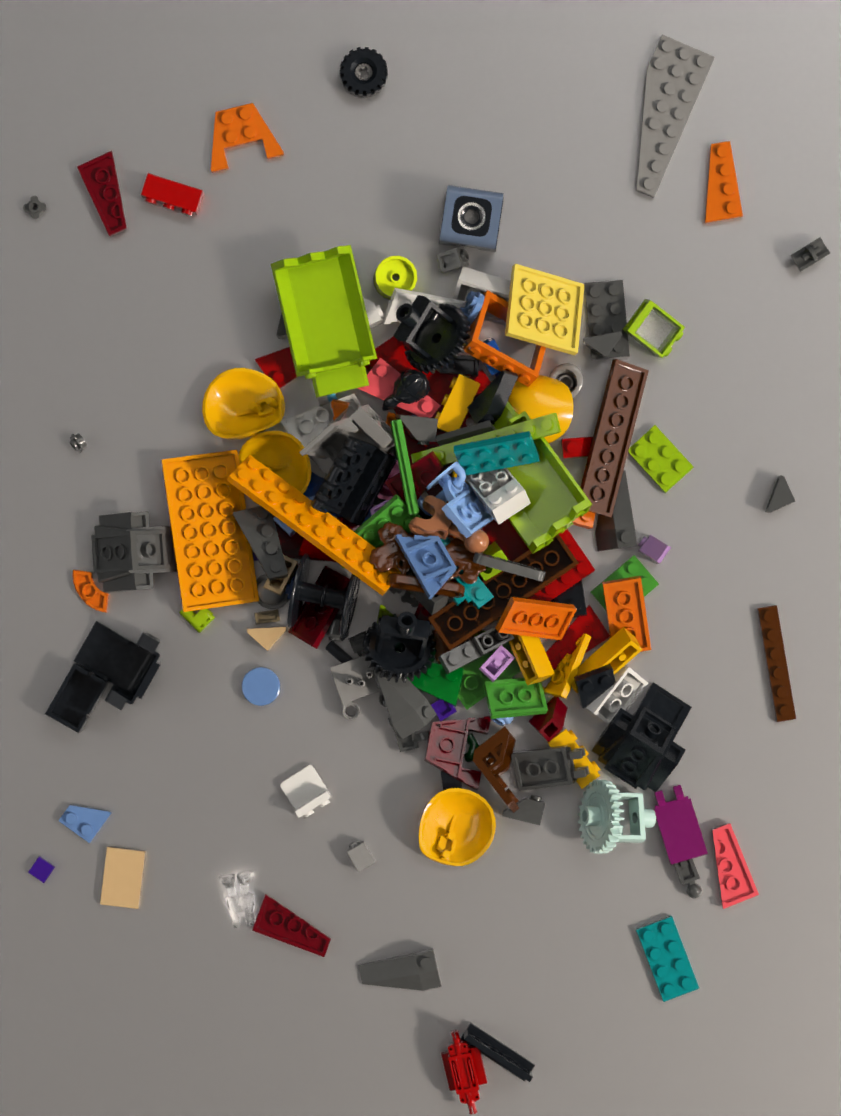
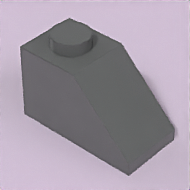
M396 414V420H402L404 430L411 439L418 440V444L429 445V441L436 442L438 419Z
M531 795L530 798L525 797L516 803L519 806L516 812L513 813L510 808H507L502 813L504 817L540 825L545 802L542 801V797Z

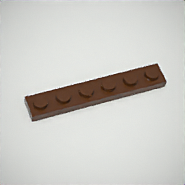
M777 605L757 608L776 722L796 719Z

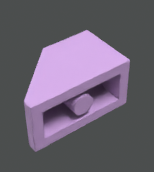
M649 535L648 538L644 536L638 544L641 547L638 551L656 564H660L671 549V547L652 535Z

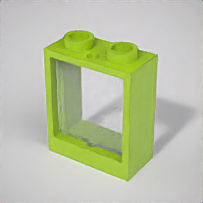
M644 299L622 330L655 356L663 358L672 351L671 346L674 342L683 336L684 332L682 331L685 327L654 302Z

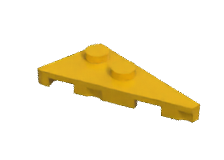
M583 634L575 644L578 647L571 655L566 654L554 670L555 674L551 676V681L546 687L543 686L544 694L567 698L591 636Z

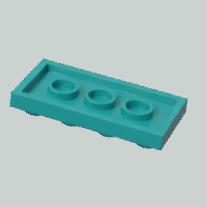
M530 431L454 446L455 456L458 463L464 469L466 476L540 462L539 453Z
M672 916L636 929L663 1002L699 989Z

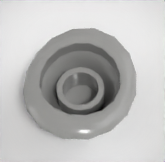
M570 363L560 364L549 375V377L557 379L568 386L572 393V398L576 397L582 388L583 376L581 370L576 365Z
M266 574L259 576L256 580L259 595L258 603L267 609L283 607L289 601L287 599L288 595H285L284 592L280 596L263 588L268 578Z

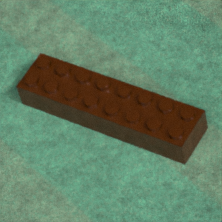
M559 534L552 538L553 541L534 554L528 550L513 560V562L545 571L546 574L543 581L501 571L490 579L482 581L494 597L481 608L477 609L472 601L467 603L464 600L459 605L451 602L428 618L449 650L458 647L499 619L511 597L529 599L579 564Z

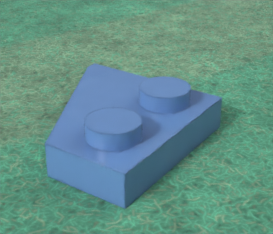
M69 805L58 821L90 843L112 812Z

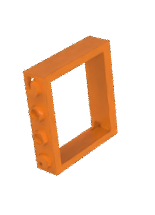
M487 290L484 293L483 306L469 327L471 329L468 332L470 338L465 340L468 345L464 346L463 350L500 372L505 370L517 373L518 378L516 381L529 387L538 378L546 347L536 345L529 368L480 341L478 338L486 311L505 322L507 319L508 301Z

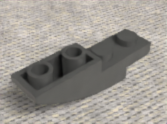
M495 626L442 654L438 659L446 674H449L514 639V636L512 634L498 633Z

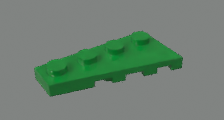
M432 663L431 668H427L426 674L421 673V678L418 679L414 675V681L411 683L418 690L456 707L464 673L463 668L446 674L441 664Z

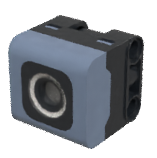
M448 185L439 244L457 245L496 252L504 193Z

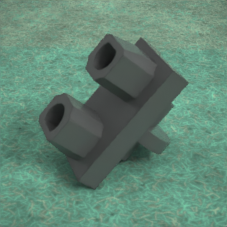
M821 237L792 254L791 258L801 272L829 255L830 252Z

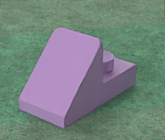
M500 646L479 669L494 682L515 657L506 648Z

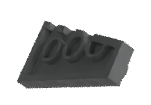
M262 506L233 512L235 520L239 524L242 533L249 542L269 581L288 577L273 514Z

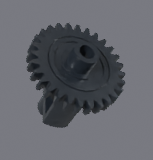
M421 295L416 297L412 305L405 303L398 308L396 318L401 324L393 336L404 344V348L407 350L405 351L407 360L414 368L426 374L428 372L434 374L436 370L440 373L442 367L448 369L449 362L454 365V358L460 359L458 353L465 352L462 346L468 345L465 340L470 338V335L467 333L471 331L468 327L470 322L463 311L447 303L445 305L439 304L438 307L427 297Z
M402 612L398 617L396 613L393 614V617L383 615L382 618L378 619V624L373 622L372 627L368 628L363 641V647H365L363 654H367L365 661H370L369 668L375 666L374 673L381 671L380 677L382 678L387 675V681L394 677L395 683L398 682L399 678L402 679L403 683H406L407 677L412 682L414 681V675L418 679L421 678V673L426 674L427 668H431L432 662L435 659L434 655L436 654V642L433 641L434 635H430V622L416 619V616L411 612Z

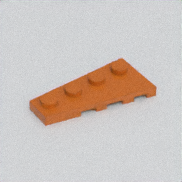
M730 141L710 145L705 223L743 217Z

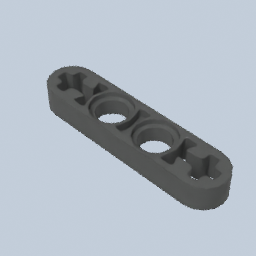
M475 552L473 558L474 563L538 581H543L546 574L541 569L484 553Z

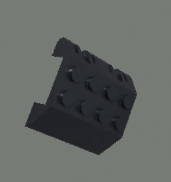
M348 435L320 488L316 492L311 506L323 513H326V510L339 514L349 522L361 526L396 464L397 458L373 444Z

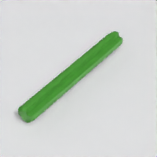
M392 420L390 424L407 512L409 515H415L419 513L402 420Z

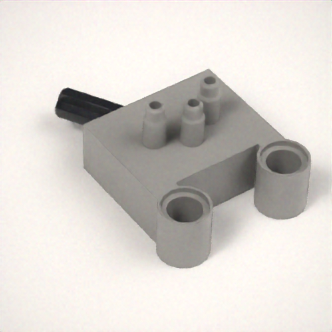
M334 641L329 642L325 649L341 662V664L330 667L343 705L342 712L344 717L349 720L357 718L360 708L352 701L381 691L379 702L384 706L382 690L378 689L372 667L369 668L368 666L370 661H365L366 655L353 659ZM352 705L356 708V715L348 716L346 714L348 706Z

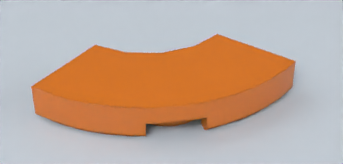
M73 570V583L81 599L91 608L107 613L109 593L101 591L96 586L93 580V572Z

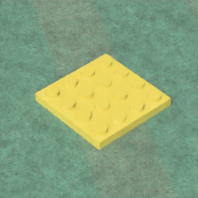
M514 264L511 272L505 336L575 356L578 353L585 284Z

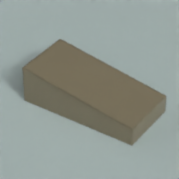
M278 609L254 613L256 625L280 621Z

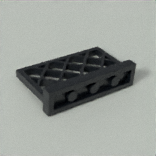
M470 1022L460 1039L465 1042L467 1041V1044L477 1047L483 1055L523 1081L527 1080L530 1082L532 1080L534 1063Z

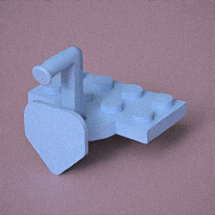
M456 461L437 476L426 488L429 490L438 483L443 490L436 498L445 501V503L449 501L441 509L446 517L456 525L458 531L468 538L494 519L472 488L465 482V471ZM454 470L458 477L451 478L449 474ZM420 496L417 500L418 507L424 514L431 516V514L424 510V499Z

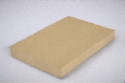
M107 847L100 900L101 905L139 909L146 851Z

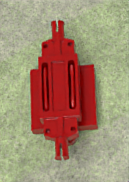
M455 1030V1034L454 1031L450 1032L453 1043L448 1045L449 1051L441 1052L450 1091L456 1090L461 1103L468 1105L469 1114L471 1115L473 1112L476 1114L475 1102L480 1099L479 1085L487 1084L488 1082L480 1049L475 1046L468 1047L467 1041L460 1040L459 1031Z

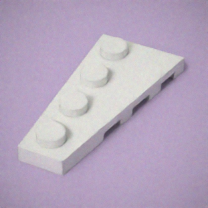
M394 288L382 321L384 324L400 322L396 318L398 308L405 303L412 305L418 295L427 297L438 307L439 304L445 305L447 303L460 309V307H465L466 301Z

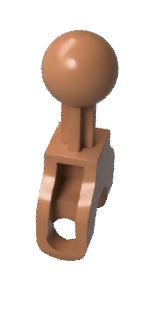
M427 495L423 500V508L432 515V518L422 519L414 517L408 524L411 532L424 537L439 536L445 540L448 534L464 541L466 549L474 554L475 552H484L489 545L488 535L481 529L468 538L462 535L456 525L446 517L441 509L446 505L445 501L432 495Z

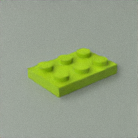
M656 425L634 443L628 451L630 456L664 493L694 468Z

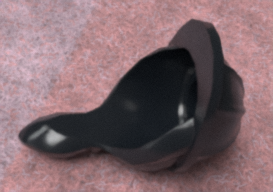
M410 369L402 372L394 383L393 394L384 400L382 410L394 409L401 402L411 404L423 399L430 390L426 375L419 370Z

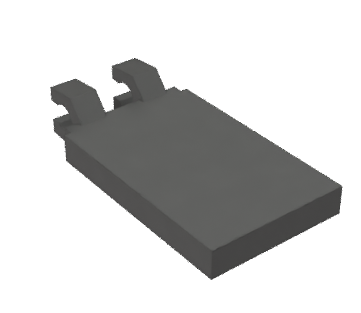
M564 745L513 752L511 757L519 791L574 784L577 778L586 777L590 774L588 766L575 768L573 762L574 759H581L586 755L584 747L571 750L570 747Z

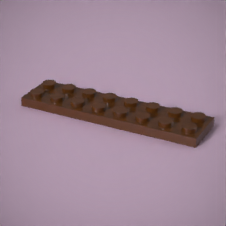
M618 359L612 360L580 486L592 503L589 512L607 518H612L649 370Z

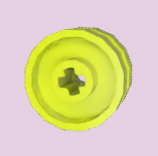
M390 256L384 259L376 268L373 276V283L377 293L388 300L391 299L394 288L412 291L417 282V271L413 263L401 256ZM392 275L399 277L398 281H394Z

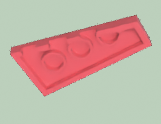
M380 358L367 374L369 386L357 389L385 400L393 394L394 383L401 374ZM428 395L411 404L401 402L397 405V407L418 417L432 418L441 406Z
M727 823L712 829L722 908L725 909L755 897L759 893L731 824Z

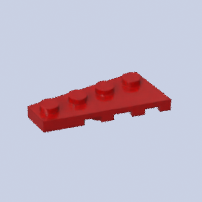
M290 347L255 359L264 374L274 380L280 389L297 378Z

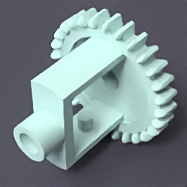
M593 780V782L589 783V786H586V791H583L584 798L580 799L582 805H579L580 813H578L580 820L578 824H581L579 831H582L580 837L584 838L583 844L586 845V849H590V852L595 854H602L612 851L616 847L614 842L642 843L646 840L645 828L654 827L656 814L653 809H644L643 793L619 792L616 789V785L607 780ZM618 800H628L631 835H623L622 828L624 826L619 824V821L624 820L623 817L619 816L620 813L624 812V810L619 809L623 802H618Z

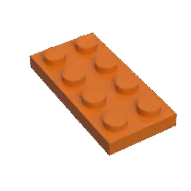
M635 576L602 582L610 638L624 627L635 636L642 651L651 650L641 577Z
M511 597L496 626V630L498 633L562 640L577 608L572 604Z

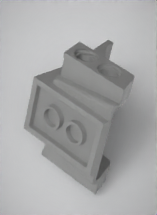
M368 404L361 406L357 411L349 406L299 453L302 456L307 454L327 475L348 435L388 451L394 446L392 429Z

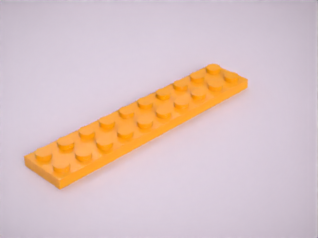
M251 455L229 475L227 479L229 483L383 596L390 588V585H387V577L394 573L401 574L398 568L379 572L375 565L369 562L371 551L375 549L373 545L328 512L323 513L314 509L311 506V499Z

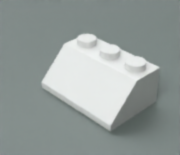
M463 266L453 299L466 301L470 291H478L484 294L488 290L508 301L511 281ZM486 311L485 320L505 325V321Z
M627 665L614 674L616 683L586 707L607 724L611 722L620 708L628 711L648 684Z

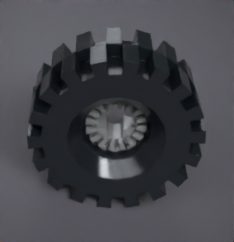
M358 47L355 51L353 49L349 51V54L344 56L343 62L341 61L340 78L344 88L350 94H355L356 97L363 96V98H367L369 95L372 97L375 96V93H379L381 88L385 86L388 78L387 63L380 53L378 54L375 49L370 50L369 47H365V49ZM365 68L368 69V77H360L361 73L359 72V70H364Z

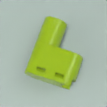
M209 609L200 610L197 614L194 611L183 612L181 610L179 612L198 633L215 618Z

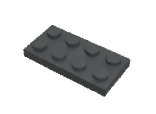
M623 280L585 283L589 337L622 331L621 338L606 359L629 357L628 334L622 330L627 324ZM590 349L591 360L605 359Z

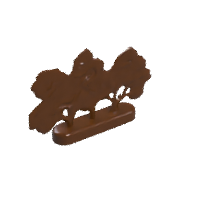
M390 522L384 524L383 528L378 530L380 540L384 545L371 551L369 562L374 564L379 572L398 568L401 574L394 573L387 577V585H390V587L425 593L416 576L406 575L410 565L395 540L397 534H402V537H414L416 534H408L401 525ZM455 538L445 548L454 564L459 568L435 595L461 598L464 596L465 587L460 583L450 582V580L460 576L465 583L473 584L477 581L478 574L486 571L485 566L473 562L474 553L466 549L464 541ZM400 560L403 561V567L399 565Z

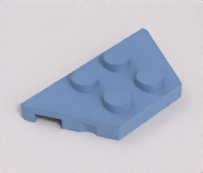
M397 534L395 537L396 542L428 599H432L456 571L452 558L439 536L424 537L422 535H414V537H402V534Z

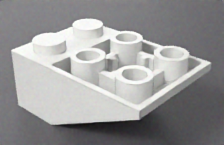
M507 468L466 476L465 480L498 525L531 504L525 489Z

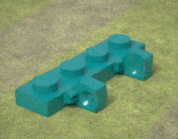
M448 537L445 540L441 539L444 546L451 542ZM460 576L454 577L457 583L465 587L463 597H454L452 599L456 605H459L464 600L467 603L472 601L475 607L479 609L494 597L479 577H477V581L473 584L465 583Z

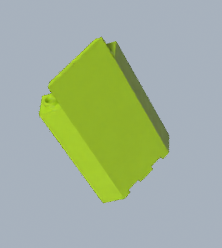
M351 245L337 246L323 252L308 253L297 258L282 259L271 263L296 376H305V379L312 378L316 398L369 386L365 366L370 365L371 360L377 359Z
M507 401L501 417L493 426L496 429L531 420V418L525 411L521 414L516 413ZM544 437L533 440L539 453L540 462L507 468L525 489L531 504L508 518V520L532 554L549 545L553 541L552 538L567 530L573 525V521L576 518L586 514L592 506L588 497Z

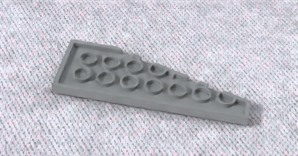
M663 34L646 71L636 191L652 198L655 197L715 58Z

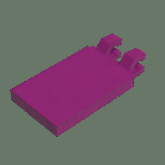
M681 785L673 787L676 800L670 802L665 801L662 790L655 792L658 805L655 806L654 811L670 865L708 854L691 798L689 799L688 796L684 797Z

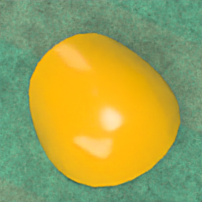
M233 368L219 374L209 384L202 404V414L208 430L215 436L231 440L248 438L269 429L282 420L285 412L284 397L277 383L267 375L248 368Z
M538 375V378L529 387L518 381L515 382L508 402L516 413L521 414L525 411L531 419L557 413L561 432L544 438L548 443H551L561 437L569 428L573 416V398L568 386L557 379Z
M283 431L259 433L247 440L239 451V464L251 455L302 494L307 490L311 480L310 458L307 454L302 456L299 453L305 447L297 438Z
M449 788L438 792L427 804L421 818L419 827L420 850L427 858L450 866H464L476 861L489 848L495 835L496 819L493 809L483 797L467 789Z

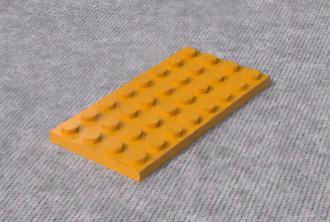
M238 450L162 459L161 465L182 611L189 612L258 602L259 595L252 549L233 516V512L246 509L244 493L227 481L229 475L240 465Z

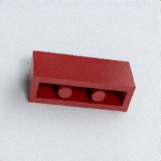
M149 173L141 196L145 198L144 201L155 205L158 202L163 204V208L169 210L177 208L181 210L182 214L188 216L198 214L204 195L203 190Z

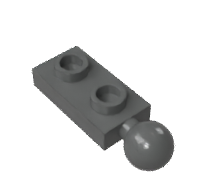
M693 859L674 864L681 885L688 884V896L698 898L702 893V888L699 884L695 883V880L700 879Z

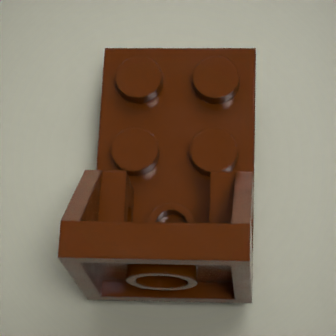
M504 726L474 750L473 762L514 813L519 809V806L516 804L519 800L509 788L505 790L507 785L500 776L510 768L511 754L514 751L516 740Z

